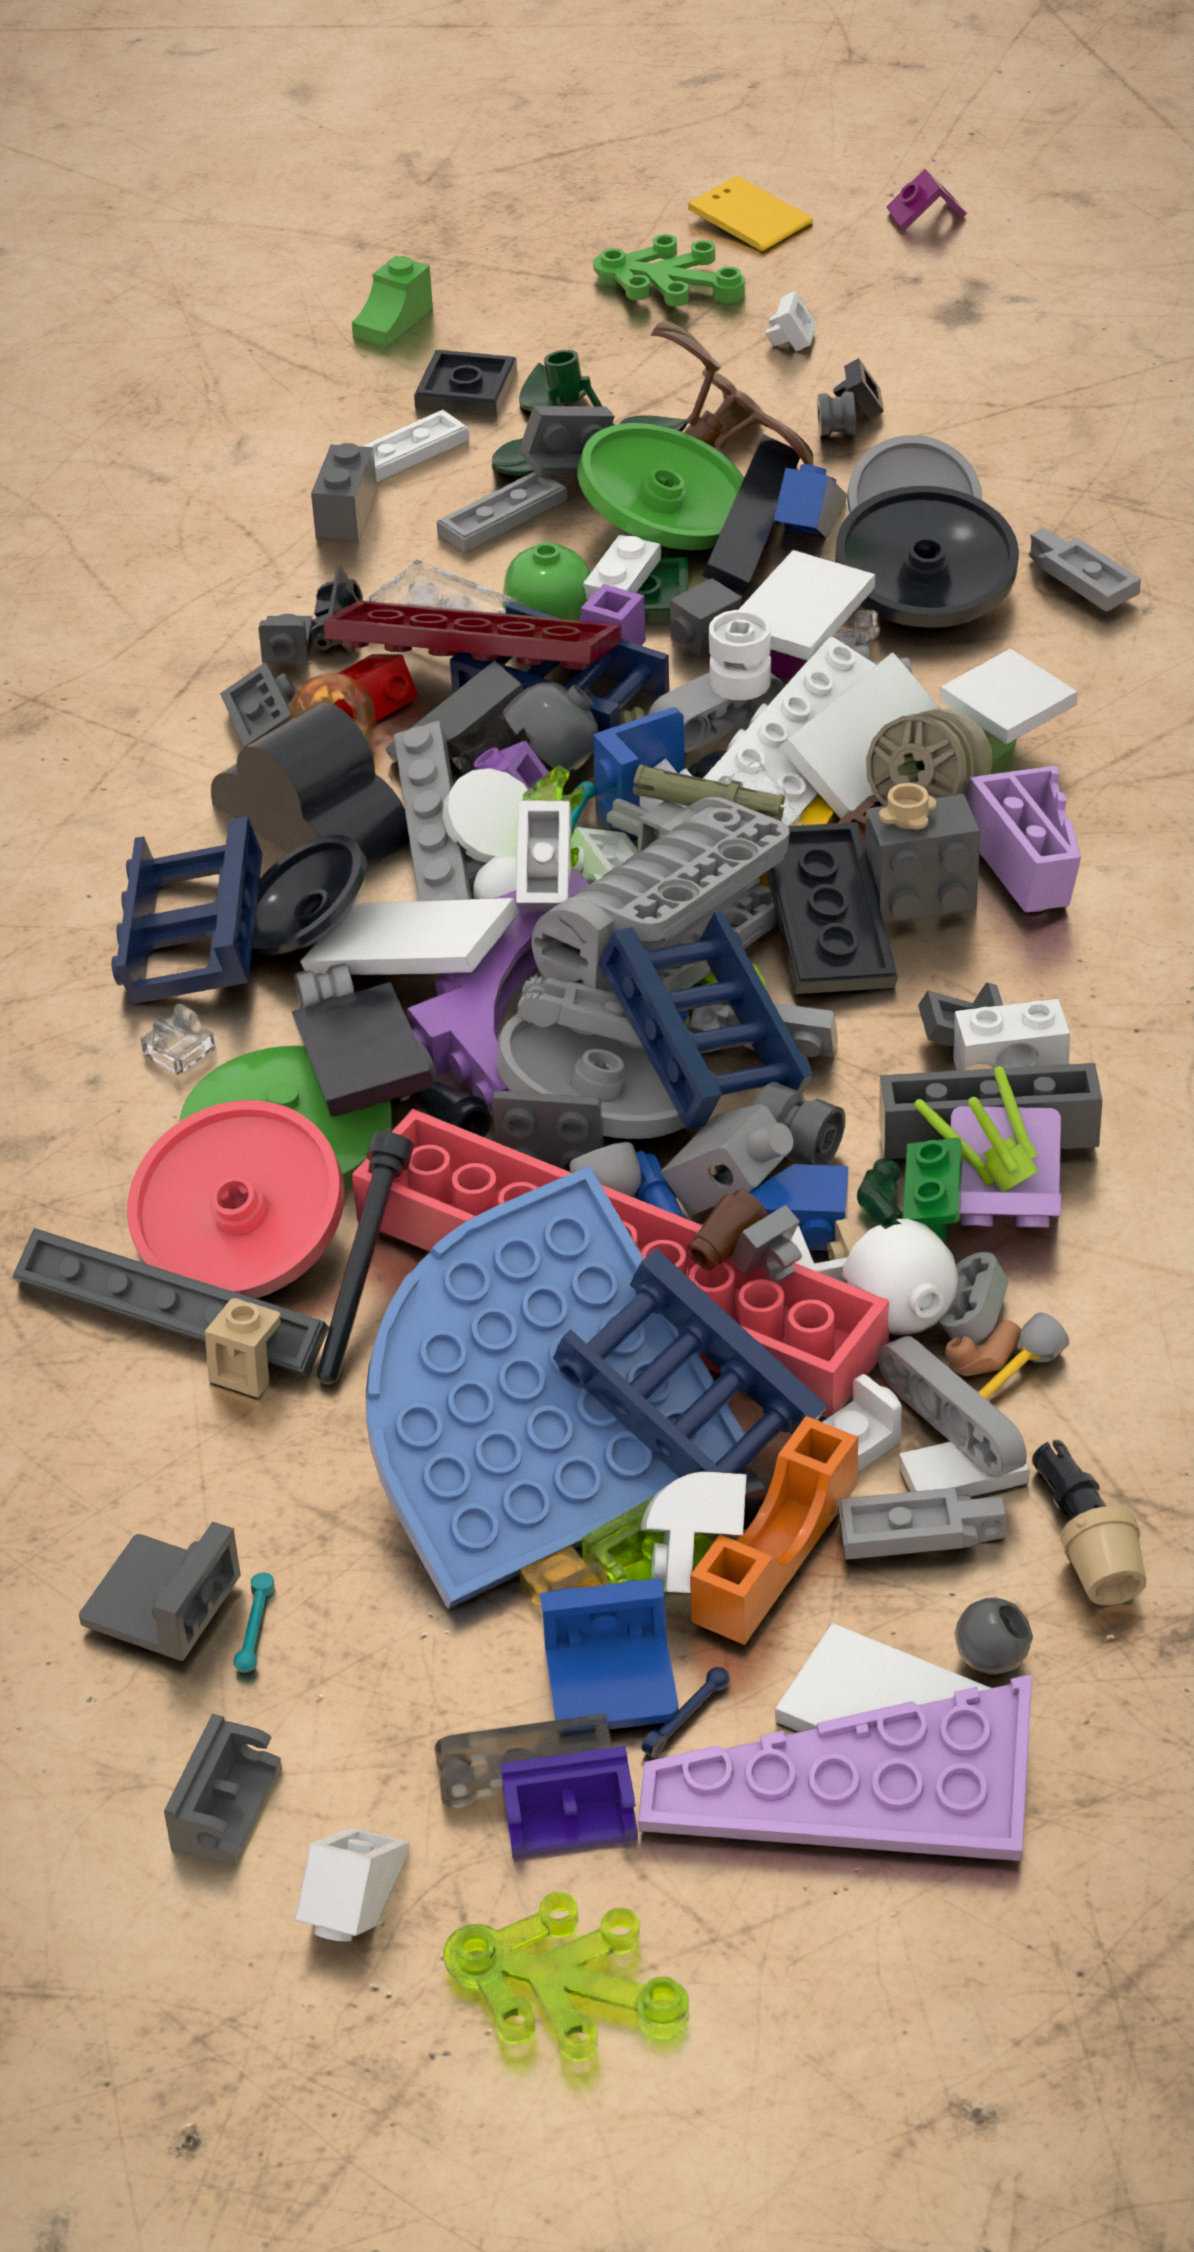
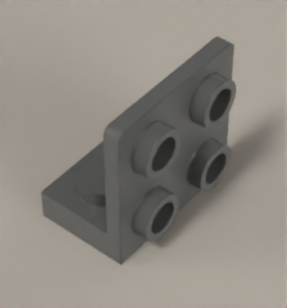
M495 1091L493 1094L492 1109L496 1143L569 1172L570 1162L575 1158L612 1144L613 1137L603 1136L602 1102L600 1098L511 1091Z
M212 1521L199 1542L194 1541L187 1550L142 1534L134 1535L79 1612L80 1624L86 1628L183 1661L241 1576L234 1528Z

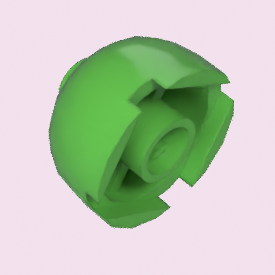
M550 542L540 543L519 553L511 561L504 579L503 598L506 605L509 602H513L561 619L579 620L581 607L588 601L583 583L591 572L583 558L572 549Z

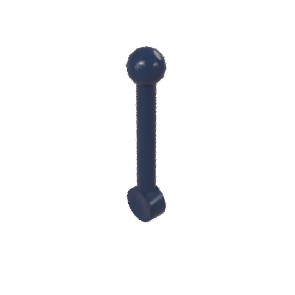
M722 1667L710 1669L706 1675V1683L679 1709L677 1715L667 1721L658 1732L653 1730L646 1736L642 1744V1752L652 1758L657 1757L664 1749L666 1740L715 1690L721 1691L727 1688L730 1682L728 1671Z

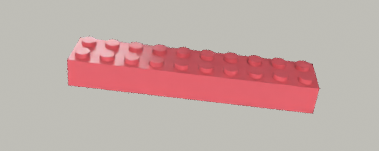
M412 1109L392 1131L411 1140L414 1144V1149L409 1167L406 1170H402L401 1176L393 1180L380 1231L430 1252L437 1242L464 1222L493 1207L569 1175L571 1172ZM367 1158L352 1173L358 1222L373 1173L369 1169L370 1161ZM601 1185L643 1259L655 1248L663 1253L827 1405L821 1416L829 1418L845 1406L853 1395V1380L862 1374L868 1375L878 1362L880 1346L888 1343L889 1300L797 1263L792 1264L795 1268V1273L778 1284L769 1278L762 1265L744 1276L730 1258L716 1265L711 1271H707L697 1265L687 1251V1246L694 1240V1237L703 1225ZM698 1353L706 1368L721 1374L720 1368L704 1353Z

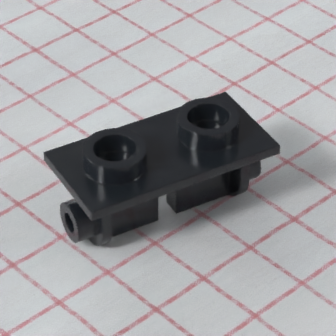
M341 565L336 566L334 581L321 585L317 590L314 611L316 618L313 619L309 638L311 643L319 650H327L330 647L341 644V640L324 639V620L355 602L363 600L360 586L354 579L350 580ZM345 647L349 654L353 653L354 648Z

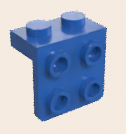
M675 707L593 734L596 813L605 828H610L614 832L626 833L631 841L638 839V837L613 827L611 823L607 822V813L613 810V801L618 798L640 807V796L633 795V787L638 786V784L634 783V778L640 764L654 768L666 758L677 773L685 769L684 716Z
M662 1578L642 1581L630 1580L617 1584L565 1588L559 1591L540 1593L543 1642L555 1724L559 1732L575 1734L666 1723L677 1715L679 1711L678 1699L666 1637L665 1595Z

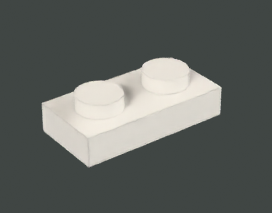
M618 535L584 581L583 587L586 599L589 600L603 584L637 593L661 560V544L642 540L636 536Z

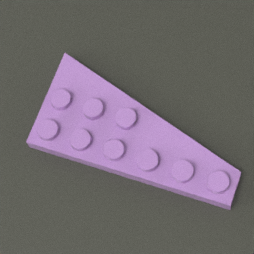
M1032 1674L1010 1679L1009 1685L978 1691L977 1687L954 1692V1697L921 1705L911 1701L819 1722L815 1729L784 1735V1731L761 1735V1741L727 1749L717 1745L644 1762L638 1814L639 1831L1022 1861Z

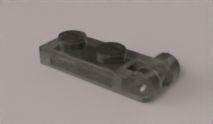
M606 1713L454 1734L441 1738L434 1746V1753L438 1769L444 1772L439 1781L442 1802L448 1807L462 1808L471 1805L479 1797L503 1794L500 1763L612 1748ZM486 1761L487 1764L485 1766L469 1768L474 1762Z

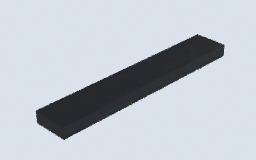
M765 434L762 435L702 574L704 578H713L728 589L744 595L774 524L785 468L796 470L800 460L799 455L791 446Z

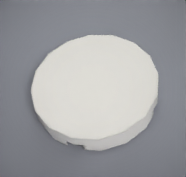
M490 768L472 770L460 777L444 799L442 818L447 834L455 844L459 842L463 848L467 849L465 854L474 860L487 863L494 857L508 854L517 855L518 800H536L522 782L506 772Z

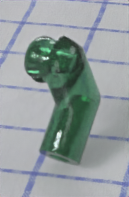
M881 1158L875 1161L872 1169L866 1171L856 1196L859 1205L877 1225L887 1229L893 1225L901 1224L897 1219H903V1212L892 1201L897 1190L896 1182L901 1177V1169L894 1161Z

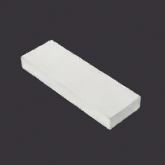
M441 410L363 445L365 447H373L376 482L382 481L469 441V428L444 410Z

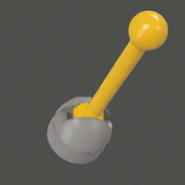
M1036 1313L1020 1331L1019 1348L1021 1352L978 1393L987 1400L1028 1360L1035 1363H1047L1055 1359L1069 1345V1338L1063 1326L1046 1313Z

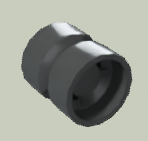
M776 1082L767 1084L759 1093L753 1106L763 1104L768 1107L776 1121L786 1125L791 1131L793 1148L786 1155L788 1161L794 1164L829 1165L843 1137L846 1115L844 1109L818 1098L812 1102L808 1101L802 1092Z

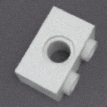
M518 800L516 904L519 911L548 912L570 898V801Z
M1059 999L955 1011L953 1059L957 1071H962L975 1064H987L994 1068L997 1066L1013 1068L1069 1064L1070 1031Z

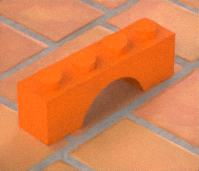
M808 1416L803 1419L777 1456L770 1487L761 1508L750 1526L736 1540L720 1534L690 1574L692 1623L743 1645L746 1644L838 1513V1501L848 1498L858 1485V1436Z

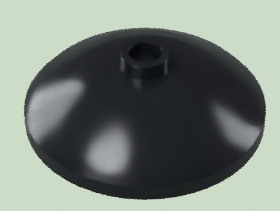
M327 835L313 839L287 853L263 874L259 882L252 952L268 956L290 954L325 938L343 922L363 889L367 870L366 855L355 840L344 835Z

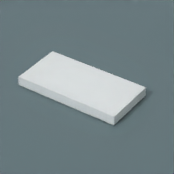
M892 652L787 738L779 748L839 818L842 819L849 810L854 811L868 796L874 794L867 780L866 757L872 739L881 728L901 716L941 708Z
M514 898L354 904L343 922L329 935L318 941L301 960L305 971L311 970L316 974L322 973V975L326 974L330 966L346 963L350 976L472 973L515 920L519 910Z

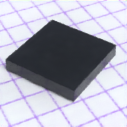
M435 350L414 394L415 408L497 415L517 372V357Z

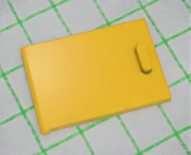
M738 175L688 203V210L761 252L813 223L811 216Z

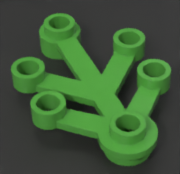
M662 234L653 239V247L627 254L621 249L611 248L604 250L593 260V270L598 274L599 281L610 285L620 284L626 290L627 298L631 300L648 298L650 296V282L664 296L665 303L675 307L683 306L689 302L688 284L713 287L714 299L722 303L738 302L745 297V277L736 267H722L716 273L686 269L697 265H709L716 260L715 244L708 240L696 241L691 245V253L676 256L677 238L673 235ZM656 259H665L654 263H646Z

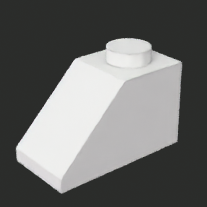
M350 1827L310 1843L295 1920L315 1925L314 1933L317 1936L345 1942L352 1941L353 1935L357 1936L375 1927L408 1855L410 1842Z

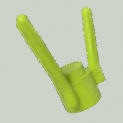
M997 1066L994 1069V1075L1018 1145H1016L1012 1136L1005 1140L1002 1139L978 1098L971 1097L968 1100V1104L978 1123L993 1146L983 1153L988 1163L923 1100H916L914 1107L945 1139L959 1138L961 1140L963 1158L978 1172L986 1186L994 1182L1000 1192H1005L1039 1171L1032 1160L1038 1153L1028 1139L1003 1067Z

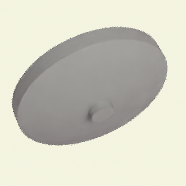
M520 1013L514 1015L504 1025L496 1049L495 1063L498 1074L511 1092L600 1098L602 1102L603 1136L626 1139L654 1138L674 1133L685 1127L644 1049L630 1048L619 1040L597 1034L582 1035L574 1032L567 1026L557 1024V1022L546 1028L535 1026L533 1022L529 1024L528 1021H523L524 1019L519 1017Z

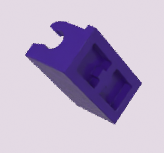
M626 1746L500 1763L503 1802L512 1858L638 1840V1829L634 1812L636 1804Z

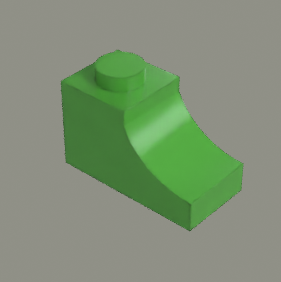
M394 256L372 274L373 284L368 300L359 315L351 322L353 337L387 347L433 309L430 266L413 261L406 256Z

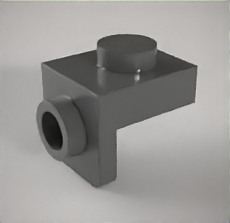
M987 982L973 1003L927 990L918 1007L927 1039L944 1047H954L955 1011L1002 1006L1003 1003L998 986Z

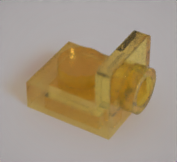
M572 1546L519 1570L521 1587L540 1611V1593L559 1591L565 1588L607 1585V1572L599 1562L587 1566Z

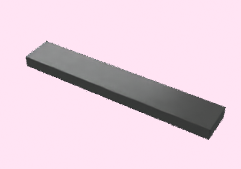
M37 1228L33 1229L12 1276L19 1284L205 1345V1330L233 1298L278 1311L281 1324L266 1342L268 1365L309 1378L329 1330V1326L323 1320Z

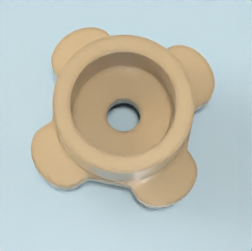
M898 784L889 790L888 805L879 811V818L882 822L886 824L894 823L899 828L922 829L928 825L927 816L929 812L936 809V800L929 796L924 787L918 784Z

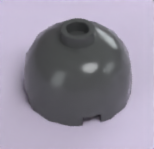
M542 682L533 685L517 695L503 710L504 718L512 730L518 734L524 728L526 736L531 741L529 746L534 753L561 774L567 775L570 772L571 776H573L594 752L593 734L598 733L597 720L590 711L594 702L576 685H572L569 690L555 682Z

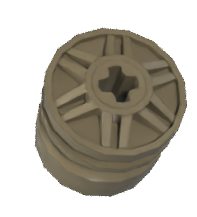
M932 709L918 714L901 716L885 724L872 739L866 757L867 780L875 797L884 806L888 805L889 790L902 783L918 784L924 787L929 796L933 798L964 794L966 797L970 777L991 774L992 749L984 730L969 715L954 709ZM923 760L925 770L918 771L916 761Z

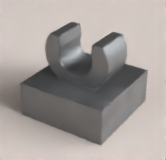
M784 1205L742 1231L730 1259L744 1276L762 1265L769 1278L778 1284L795 1273V1268L792 1264L802 1258L800 1250L791 1241L800 1221Z

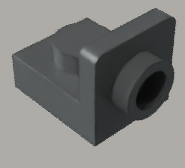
M281 614L279 616H267L266 620H261L258 631L262 663H308L312 644L309 635L313 617Z

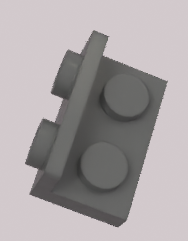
M533 406L518 451L532 467V470L540 476L546 478H553L556 475L577 476L579 460L587 441L598 431L612 426L615 416L607 407Z
M266 662L220 693L244 747L306 711L300 701L296 699L300 695L285 673L277 676Z

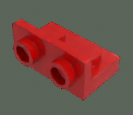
M371 654L303 692L301 696L307 710L322 702L333 704L347 713L360 730H363L418 697V693L403 654Z

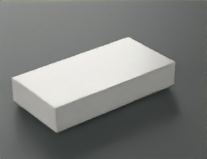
M952 1442L899 1453V1468L910 1492L956 1487L957 1495L972 1497L1029 1483L1030 1469L1027 1462L1019 1469L999 1477H992Z

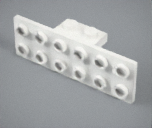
M829 637L769 705L763 703L753 716L749 728L746 731L740 729L727 747V752L703 779L726 784L731 783V780L742 782L745 788L785 795V803L780 805L784 807L781 822L787 826H793L819 793L779 746L872 670L876 664L836 638Z

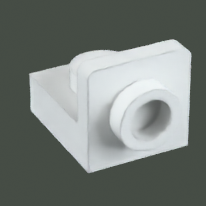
M862 1374L853 1380V1401L824 1420L823 1423L858 1436L859 1472L901 1443L902 1406L890 1389L879 1386L867 1375Z

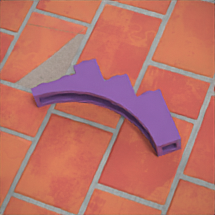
M575 868L570 869L571 898L589 885ZM516 890L497 898H514L516 903ZM519 911L515 920L472 973H439L440 980L436 981L435 984L438 996L407 1008L410 1027L416 1040L421 1042L430 1054L437 1076L451 1071L458 1083L464 1082L473 1092L474 1096L480 1097L485 1101L492 1117L494 1092L510 1091L502 1081L496 1068L495 1055L498 1037L504 1016L517 994L525 985L526 980L528 981L530 977H533L539 971L532 950V933L538 919L547 912Z

